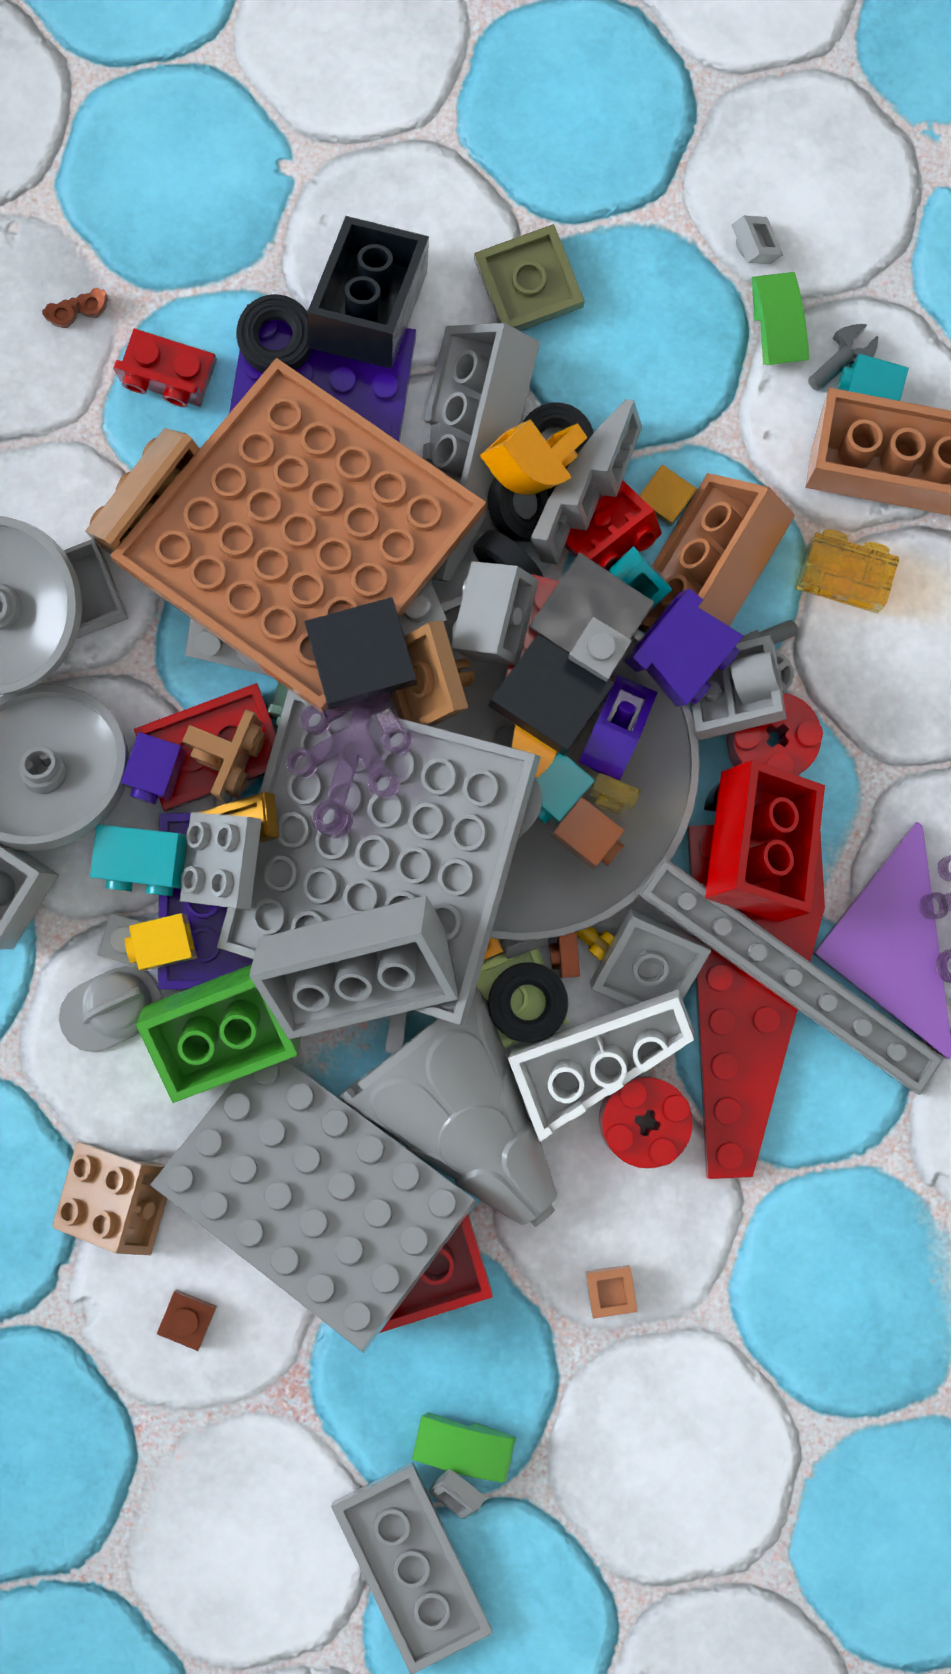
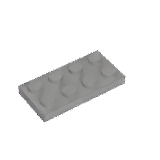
M414 1462L332 1502L331 1508L410 1674H414L493 1633V1627Z

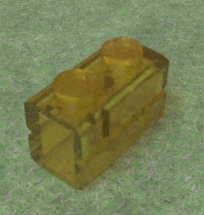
M823 530L822 534L815 532L807 545L795 589L878 614L888 601L899 557L889 554L890 549L879 543L866 542L864 546L847 542L848 536L836 530Z

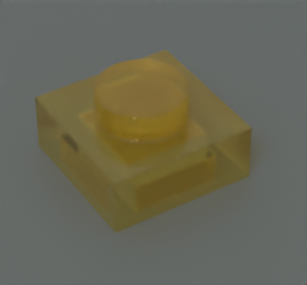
M598 773L589 794L597 797L595 803L597 806L610 812L621 814L622 809L631 811L634 808L641 790Z

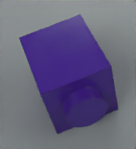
M138 732L121 783L132 789L130 795L132 798L156 805L158 798L170 801L187 751L181 745Z

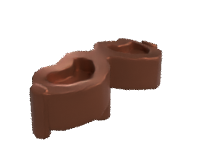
M94 288L90 293L80 294L77 298L64 299L58 304L49 303L42 310V314L53 325L68 328L74 323L78 313L86 317L98 318L106 308L108 296L104 289Z

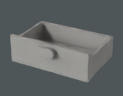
M94 538L63 550L74 567L81 589L82 616L76 639L129 619L102 549Z

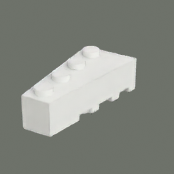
M679 989L554 1033L542 1041L526 1043L512 1048L508 1060L539 1142L553 1134L562 1125L585 1113L588 1108L606 1096H610L624 1087L626 1083L639 1074L648 1071L694 1040V1029Z

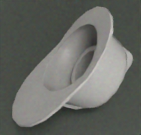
M123 966L111 969L78 985L67 994L60 1007L59 1023L63 1035L70 1044L80 1050L97 1052L109 1049L140 1034L136 1022L143 1007L162 999L158 984L145 971L138 970L136 967Z

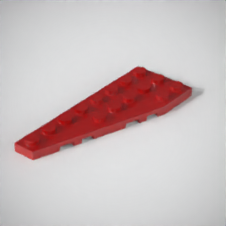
M714 825L688 826L690 876L706 887ZM821 832L811 913L778 922L737 909L809 962H811L825 909ZM711 948L708 958L695 978L706 1178L753 1177L797 1009Z

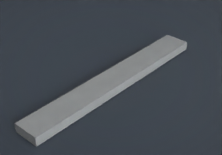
M665 857L658 859L635 894L913 1093L918 1095L922 1093L944 1060L940 1055L733 907L705 899L706 887Z

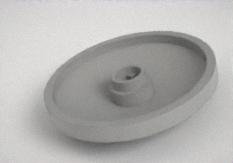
M0 516V695L25 691L38 685L61 666L73 648L78 635L82 616V597L74 567L55 540L31 524L10 517Z
M40 684L25 691L6 694L0 697V844L2 846L20 851H44L63 847L95 830L96 826L104 822L118 804L125 789V785L121 781L129 760V750L125 736L113 714L102 702L92 695L69 686Z

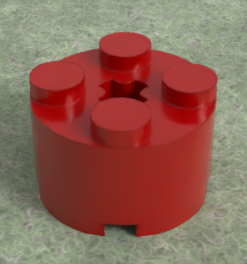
M782 692L787 716L786 720L727 734L728 755L733 767L750 760H755L797 776L804 772L816 759L823 738V729L815 712L802 699ZM776 732L780 736L779 744L771 747L766 741L769 739V734Z
M636 1076L626 1083L624 1087L612 1095L606 1096L602 1101L599 1111L600 1131L606 1145L618 1158L634 1167L648 1169L669 1165L684 1151L691 1137L693 1119L689 1102L673 1085L654 1077ZM647 1109L651 1110L650 1117L656 1120L653 1128L647 1127L644 1133H640L641 1127L634 1123L636 1115L644 1116Z

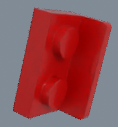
M134 328L123 360H116L113 369L122 382V386L132 392L146 394L147 390L162 394V398L165 401L179 407H187L188 403L201 407L217 358L213 353Z
M622 481L617 497L603 495L599 498L587 531L570 529L564 547L575 558L581 553L608 571L633 546L639 552L651 547L662 532L654 509L628 484Z

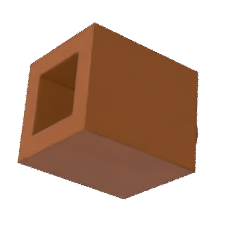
M581 797L551 837L594 870L600 861L609 866L624 847V844L618 841V839L625 830Z

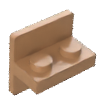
M247 709L242 716L232 742L189 725L182 741L192 750L190 757L196 759L197 763L219 772L211 794L225 804L231 803L233 796L236 798L241 797L249 778V774L244 772L250 756L256 758L259 755L266 738V733L261 731L263 723L255 712Z

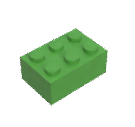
M252 964L143 1007L136 1026L172 1103L298 1056L301 1037L288 1039L249 976Z

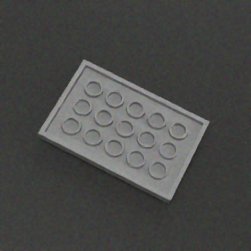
M288 1060L233 1080L150 1184L160 1194L363 1353H365L476 1204L475 1199Z

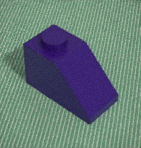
M617 674L613 682L614 685L605 700L578 763L590 767L599 774L608 775L620 781L640 739L658 692Z

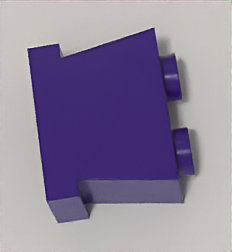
M690 588L677 594L623 660L635 672L646 670L676 707L687 705L689 702L695 705L704 697L711 687L707 680L717 668L722 671L731 664L740 651L735 646L744 636L700 609L698 606L703 599Z

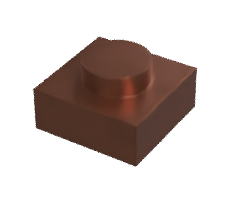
M574 932L557 937V943L549 944L551 970L559 969L560 978L580 977L577 933Z
M176 1289L170 1299L157 1335L198 1351L217 1306Z

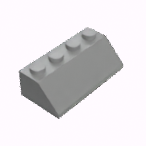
M427 895L258 938L249 974L289 1040L458 999V990L445 928Z

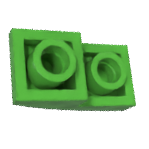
M795 272L751 277L754 321H760L763 365L809 360L806 321Z
M428 1412L421 1416L412 1460L446 1471L451 1469L457 1474L504 1483L507 1481L516 1437L478 1423L467 1426Z

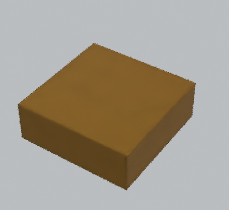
M662 464L639 496L654 509L656 517L672 526L696 493L697 488Z

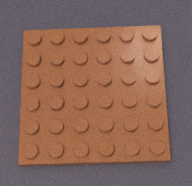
M276 358L110 557L123 570L324 714L328 709L304 621L393 597L398 618H400L483 515L487 506L483 499Z

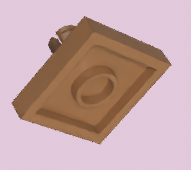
M443 620L428 622L404 636L417 685L392 692L399 718L432 727L468 709L463 687L473 684L475 674L474 671H461V669L472 667L469 659L454 660Z

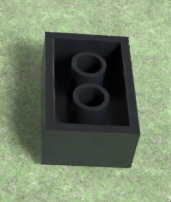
M345 216L307 311L308 348L392 369L427 275L429 236Z

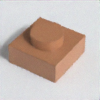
M630 1265L585 1271L593 1319L638 1312Z

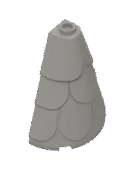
M477 986L466 1025H458L437 1018L376 1068H372L339 1094V1098L384 1133L406 1146V1149L415 1156L455 1179L456 1186L520 1225L531 1222L536 1227L555 1211L551 1204L555 1201L557 1192L542 1144L539 1142L532 1121L528 1117L499 1032L490 1016L488 1000L483 997Z

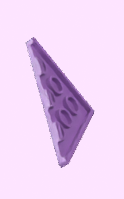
M915 822L818 945L813 955L945 1059H950L951 1034L923 825Z

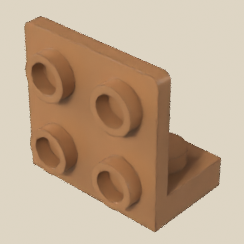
M76 1143L53 1221V1228L116 1254L151 1255L167 1198L150 1184L165 1165L134 1161L87 1143Z

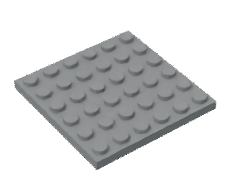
M288 689L260 793L268 792L275 794L279 838L259 843L251 910L228 907L217 948L253 959L258 938L427 895L445 928L458 990V999L414 1011L458 1025H466L541 756L351 705H343L332 709L328 708L323 714Z

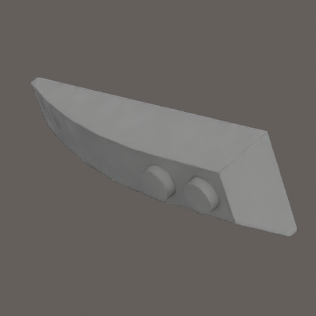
M506 323L446 326L426 407L425 422L431 424L430 442L423 444V459L486 502L487 509L431 580L450 581L470 548L488 512V492L495 476L480 455L504 432L521 424L540 341Z

